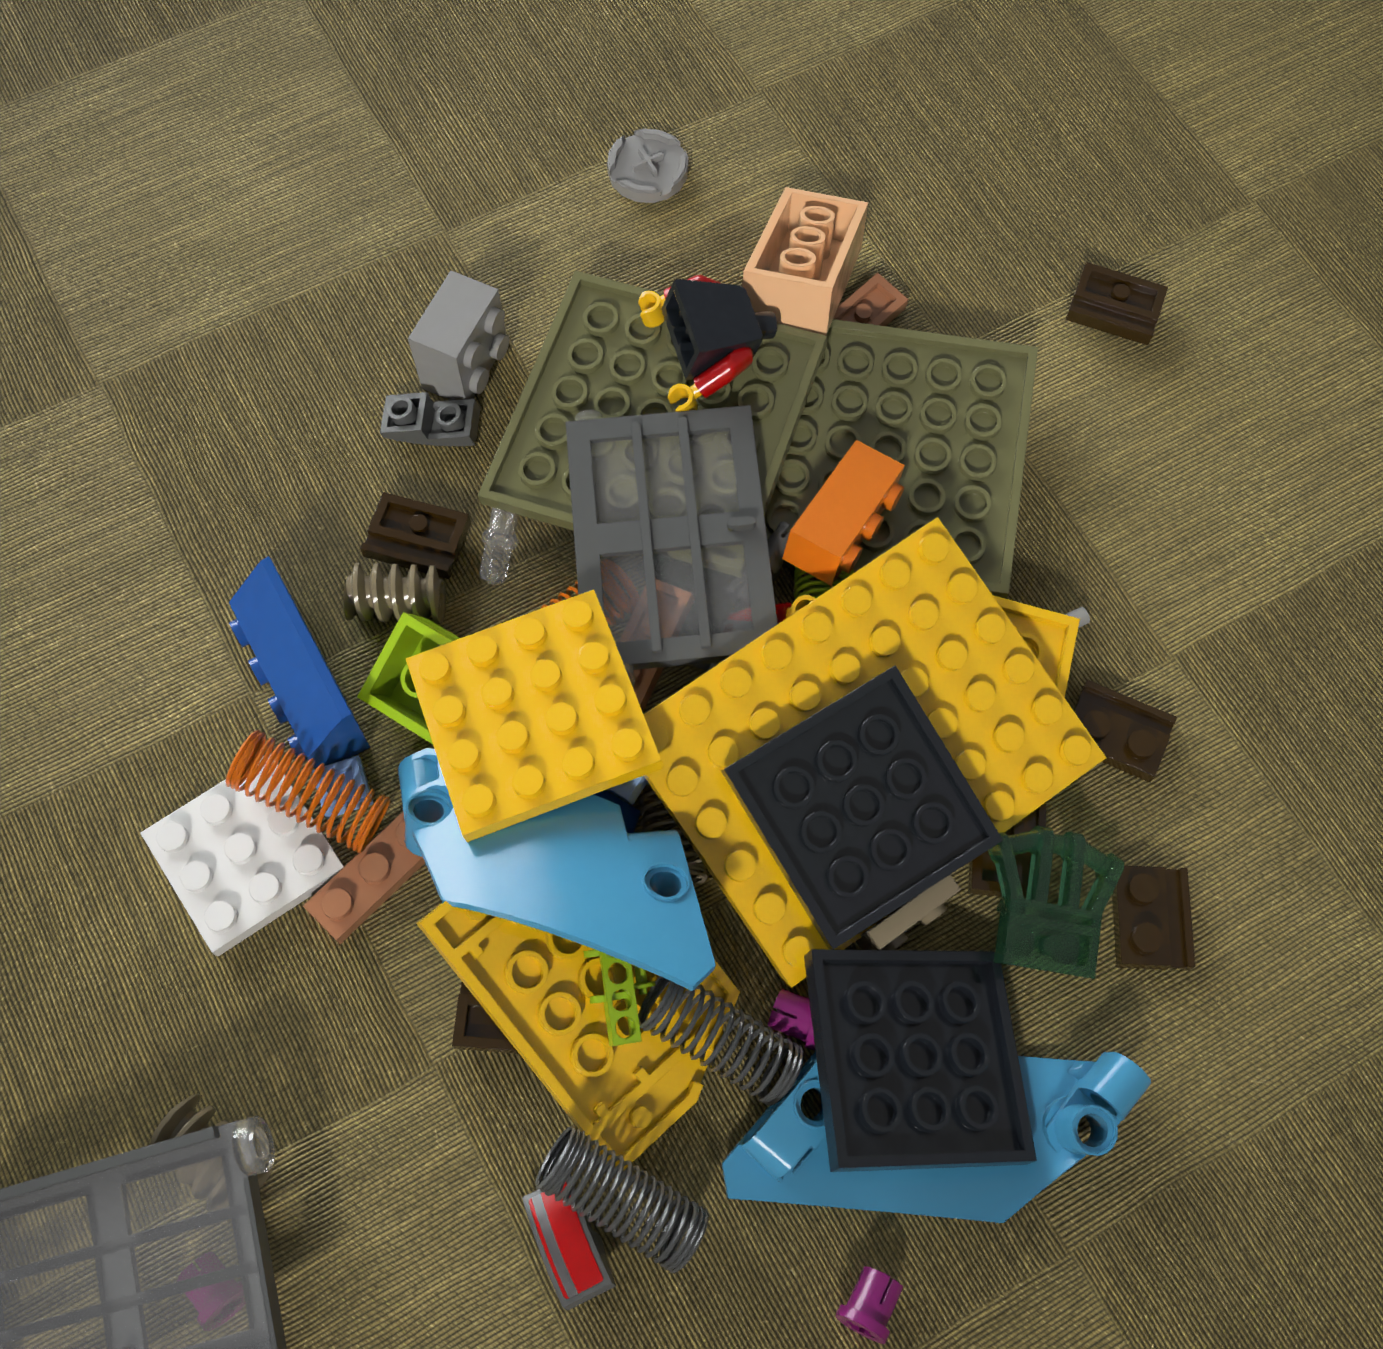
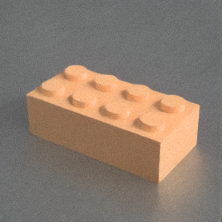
M785 187L743 271L742 287L747 291L754 312L772 311L776 316L777 323L827 335L862 249L868 202Z

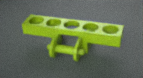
M598 950L583 951L584 958L600 957L604 995L589 996L590 1004L604 1002L609 1046L641 1042L635 989H639L640 995L648 994L647 987L656 986L655 982L647 981L646 970L634 965L636 983H634L630 963L611 957ZM614 963H620L626 969V977L619 984L613 983L608 977L609 967ZM625 999L626 1009L622 1011L616 1010L613 1007L612 1001ZM622 1017H627L630 1036L626 1038L619 1037L616 1032V1023Z

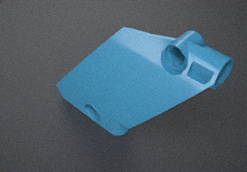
M426 748L405 757L400 762L398 774L405 821L404 842L407 849L413 854L423 857L442 903L447 901L453 907L484 913L549 932L635 965L691 991L714 971L716 966L682 842L676 830L627 833L620 805L596 795H591L466 842L462 836L435 749Z
M815 1051L802 1066L794 1085L780 1102L769 1106L723 1160L722 1169L726 1195L728 1199L1004 1223L1086 1155L1100 1156L1108 1153L1117 1141V1126L1126 1118L1150 1086L1151 1079L1136 1063L1117 1052H1103L1096 1062L1018 1056L1037 1161L1027 1165L830 1172L822 1104L818 1115L812 1119L807 1118L803 1114L800 1106L803 1094L809 1089L815 1090L821 1098ZM1083 1116L1087 1118L1091 1127L1090 1136L1085 1143L1081 1141L1077 1132L1078 1123Z

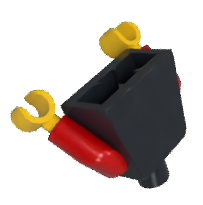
M695 275L686 280L674 279L672 286L664 289V295L659 296L654 291H645L638 300L642 311L640 317L646 327H657L665 320L685 380L694 381V384L690 387L685 384H676L670 388L668 393L670 404H674L682 398H688L687 402L679 405L675 412L697 410V398L702 395L708 398L745 371L752 364L753 357L763 339H772L777 332L775 314L772 311L754 312L745 288L740 285L722 284L704 275Z

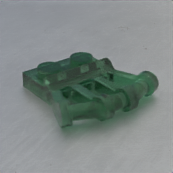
M1039 825L1035 826L1032 831L1010 836L1000 832L999 834L1003 841L988 850L989 856L996 866L1002 893V899L996 908V911L1000 912L994 963L1095 979L1102 913L1124 870V861L1115 854H1104L1086 842L1083 834L1066 832L1064 835L1054 834L1052 828ZM1030 852L1032 855L1027 896L1024 899L1015 855ZM1053 854L1060 855L1063 860L1058 905L1047 903ZM1085 864L1095 871L1096 879L1081 909H1079Z

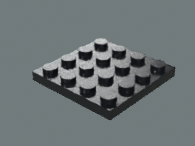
M896 665L721 770L828 949L834 950L1003 841Z
M811 949L804 955L830 1172L1027 1165L1037 1161L998 951Z

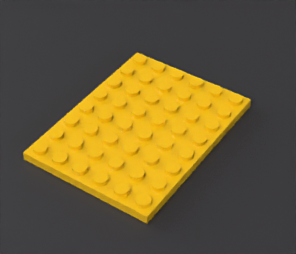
M938 517L643 714L664 767L646 774L644 777L787 987L790 988L806 978L805 954L811 949H831H828L721 770L895 665L1000 835L1106 759L1104 753ZM882 919L872 924L862 932L858 933L848 941L844 942L834 950L846 949L856 940L861 938L860 935H862L868 929H870L875 924L880 922Z

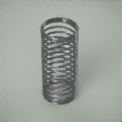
M660 976L655 981L656 986L651 987L638 1013L640 1028H643V1031L650 1030L651 1036L660 1033L661 1042L670 1039L671 1048H676L680 1045L681 1054H686L690 1051L691 1060L699 1058L701 1066L709 1064L711 1072L719 1070L721 1078L729 1076L730 1084L739 1082L740 1090L748 1089L750 1096L758 1095L759 1101L767 1106L775 1105L786 1096L794 1085L803 1064L804 1051L801 1045L792 1042L790 1038H783L780 1032H773L771 1027L764 1026L761 1021H754L752 1015H744L742 1009H734L732 1003H724L723 998L720 996L715 997L713 991H705L702 984H699L693 991L688 989L683 994L684 987ZM669 984V987L662 1001L660 1002L654 1013L648 1018L650 1010L654 1005L655 1001L662 993V991L665 989V987ZM700 989V994L694 998L695 990ZM710 995V1000L704 1004L705 996ZM688 997L678 1021L665 1036L672 1017L682 1002ZM674 1001V1003H673V1005H672L670 1011L668 1012L666 1018H665L664 1021L661 1023V1025L655 1030L656 1025L661 1021V1019L664 1017V1015L666 1014V1012H667L668 1009L670 1008L672 1002ZM699 1001L691 1022L679 1040L675 1042L681 1024ZM719 1001L720 1006L714 1010L715 1002ZM709 1007L706 1018L695 1038L684 1049L691 1030L699 1017ZM725 1007H729L730 1011L724 1015ZM719 1013L717 1022L703 1047L694 1055L697 1043L708 1024ZM735 1013H739L740 1017L734 1021ZM729 1018L727 1028L716 1044L713 1053L704 1061L705 1053L714 1040L719 1028ZM749 1019L750 1023L744 1026V1020ZM739 1024L737 1034L725 1051L721 1062L714 1067L716 1056L724 1046L730 1032ZM754 1025H758L760 1029L754 1032ZM749 1029L747 1040L738 1051L731 1068L723 1073L725 1064L733 1054L741 1036ZM764 1031H768L769 1035L764 1037ZM759 1035L757 1045L744 1063L740 1075L733 1079L734 1071L746 1055L750 1043ZM774 1037H778L779 1041L774 1043ZM769 1040L767 1051L757 1063L749 1082L743 1085L744 1077L756 1061L761 1047ZM779 1046L778 1053L768 1065L759 1088L753 1091V1084L763 1072L771 1052ZM788 1056L787 1063L785 1065L781 1077L779 1078L774 1088L768 1094L772 1079L777 1069L780 1067L784 1059Z

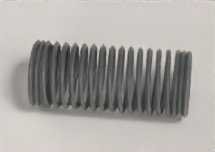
M575 1125L564 1130L547 1154L535 1181L536 1189L545 1192L547 1196L555 1194V1201L563 1199V1206L571 1205L572 1212L579 1210L580 1217L588 1215V1222L596 1220V1227L604 1226L605 1232L612 1231L613 1237L620 1236L622 1243H629V1248L637 1246L638 1253L645 1252L646 1258L653 1257L654 1263L660 1262V1267H664L670 1273L680 1271L690 1261L698 1249L708 1226L709 1214L707 1208H703V1206L698 1205L695 1201H689L687 1196H681L679 1191H673L672 1187L665 1186L663 1181H656L655 1176H648L645 1170L640 1171L639 1165L632 1166L631 1160L624 1161L623 1155L616 1156L614 1150L608 1151L606 1145L599 1146L598 1140L591 1141L590 1135H585L584 1131L580 1132V1128L576 1129ZM595 1145V1149L589 1154L591 1147ZM603 1150V1154L598 1158L599 1152ZM612 1155L611 1159L607 1162V1157ZM580 1160V1162H579V1164H578V1167H577L576 1171L574 1172L572 1178L570 1179L569 1183L566 1185V1187H565L564 1190L562 1191V1188H563V1186H564V1184H565L567 1178L569 1177V1175H570V1173L572 1172V1170H573V1168L575 1167V1165H576V1164L578 1163V1161ZM620 1160L619 1165L615 1167L616 1161ZM589 1164L584 1177L582 1178L574 1193L569 1198L571 1191L574 1188L577 1180L579 1179L580 1175L582 1174L586 1166ZM628 1165V1169L623 1172L624 1166ZM599 1166L592 1183L590 1184L586 1193L577 1204L578 1199L585 1185L587 1184L588 1180L590 1179L594 1171ZM636 1170V1174L632 1176V1171ZM607 1171V1174L601 1184V1187L599 1188L598 1192L596 1193L594 1199L591 1201L589 1206L585 1209L586 1204L593 1190L595 1189L596 1185ZM616 1175L615 1180L608 1194L603 1200L601 1206L593 1215L595 1207L599 1199L601 1198L603 1192L605 1191L606 1187L611 1182L613 1177ZM644 1175V1179L640 1181V1177ZM624 1180L623 1186L619 1194L617 1195L616 1199L614 1200L613 1204L611 1205L610 1210L608 1211L606 1216L601 1220L605 1208L607 1207L608 1203L613 1197L616 1189ZM633 1184L629 1196L622 1205L617 1217L609 1226L610 1220L622 1201L624 1194ZM642 1188L638 1200L630 1210L622 1227L617 1231L619 1223L630 1207L633 1198ZM650 1193L647 1203L638 1215L631 1231L625 1237L627 1228L636 1216L643 1200ZM658 1198L656 1207L646 1220L639 1237L633 1242L634 1236L645 1220L653 1202ZM667 1202L665 1210L654 1225L646 1244L641 1247L642 1241L654 1224L661 1207ZM675 1207L673 1215L663 1228L669 1212ZM659 1235V1238L655 1244L654 1249L649 1253L652 1243Z

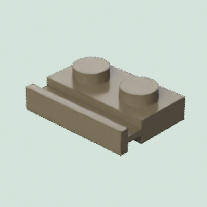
M951 875L947 876L860 935L861 938L855 941L861 950L896 949L908 939L904 933L918 921L922 926H925L947 910L943 903L959 892L961 888Z

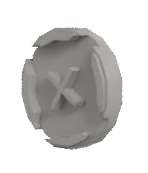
M657 129L635 130L633 136L625 139L624 135L615 141L608 153L607 172L612 186L623 197L635 202L655 203L667 200L681 190L687 180L688 155L686 150L684 152V149L680 146V141L669 133Z

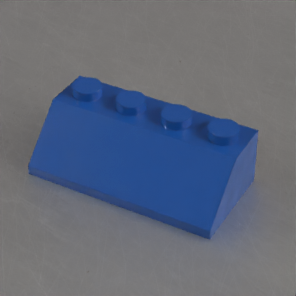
M270 556L260 560L229 601L237 618L229 622L230 627L242 648L250 644L256 657L248 660L260 685L270 683L275 695L267 700L280 724L289 721L295 735L287 738L291 748H295V756L297 757L299 754L305 753L304 762L315 758L314 769L322 763L327 766L349 759L370 748Z

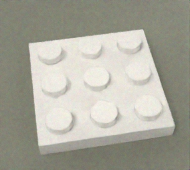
M265 765L250 784L249 792L256 787ZM275 770L261 788L259 797L263 796L267 791ZM285 774L271 793L269 803L278 795ZM226 779L140 832L209 949L217 957L317 893L344 867L324 834L316 832V825L307 828L306 819L303 822L297 823L295 815L288 818L286 817L285 810L276 812L275 805L266 807L265 800L256 802L255 794L251 797H246L245 790L237 792L235 789L227 787ZM292 785L282 797L280 807L288 800L293 788ZM298 795L292 802L290 812L299 804L300 797ZM304 805L303 808H302L300 818H301V817L306 813V811H307V808L305 807V805Z

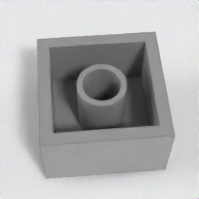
M449 272L408 337L422 389L448 400L473 399L476 393L481 394L489 379L490 369L496 360H501L505 356L509 346V336L506 334L504 323L505 312L502 310L499 290L457 272Z

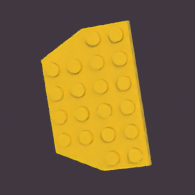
M447 901L438 905L416 923L577 1128H580L581 1132L584 1131L585 1135H590L591 1141L598 1140L599 1146L606 1145L608 1151L614 1150L616 1156L623 1155L624 1161L631 1160L632 1163L697 1102L703 1088L701 1081L708 1065L701 1066L699 1058L691 1060L690 1051L686 1054H681L680 1045L676 1048H671L670 1039L661 1042L660 1033L651 1036L650 1030L643 1031V1028H640L641 1042L609 1046L604 1002L590 1004L589 996L604 995L600 957L584 958L583 951L595 949L507 919L453 907ZM715 960L716 966L714 971L700 984L703 985L705 991H713L715 997H722L724 1003L729 1002L735 1006L740 991ZM620 963L612 964L608 970L609 979L615 984L621 983L626 977L625 967ZM631 964L634 983H636L634 965ZM646 970L647 981L655 982L660 977ZM669 984L665 987V989L662 991V993L655 1001L654 1005L650 1010L648 1018L654 1013V1011L662 1001L669 987ZM635 989L639 1013L647 994L640 995L639 989ZM700 989L695 990L694 998L700 994ZM710 995L705 996L704 1004L710 1000ZM688 997L682 1002L672 1017L665 1036L678 1021ZM625 999L612 1001L613 1007L616 1010L622 1011L626 1009ZM674 1001L672 1002L670 1008L668 1009V1011L666 1012V1014L664 1015V1017H663V1018L661 1019V1021L656 1025L655 1030L661 1025V1023H662V1022L664 1021V1019L666 1018V1016H667L668 1012L670 1011V1009H671V1007H672ZM699 1001L681 1024L675 1042L679 1040L691 1022ZM719 1001L715 1002L714 1010L720 1006ZM709 1007L699 1017L691 1030L684 1049L695 1038L706 1018ZM725 1007L724 1015L730 1011L729 1007ZM719 1013L708 1024L697 1043L694 1055L703 1047L717 1022ZM627 1017L620 1018L616 1023V1032L621 1038L630 1036ZM724 1023L707 1049L704 1061L711 1056L716 1044L723 1035ZM603 1150L599 1152V1156L603 1154ZM612 1155L607 1157V1162L611 1159ZM620 1160L616 1161L615 1167L619 1165Z

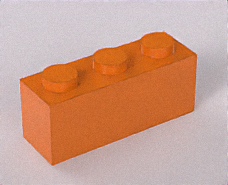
M855 440L790 530L782 559L830 586L833 585L842 570L849 574L862 553L863 548L859 545L863 539L871 542L884 520V517L881 516L883 510L892 511L897 505L905 488L898 484L905 465Z

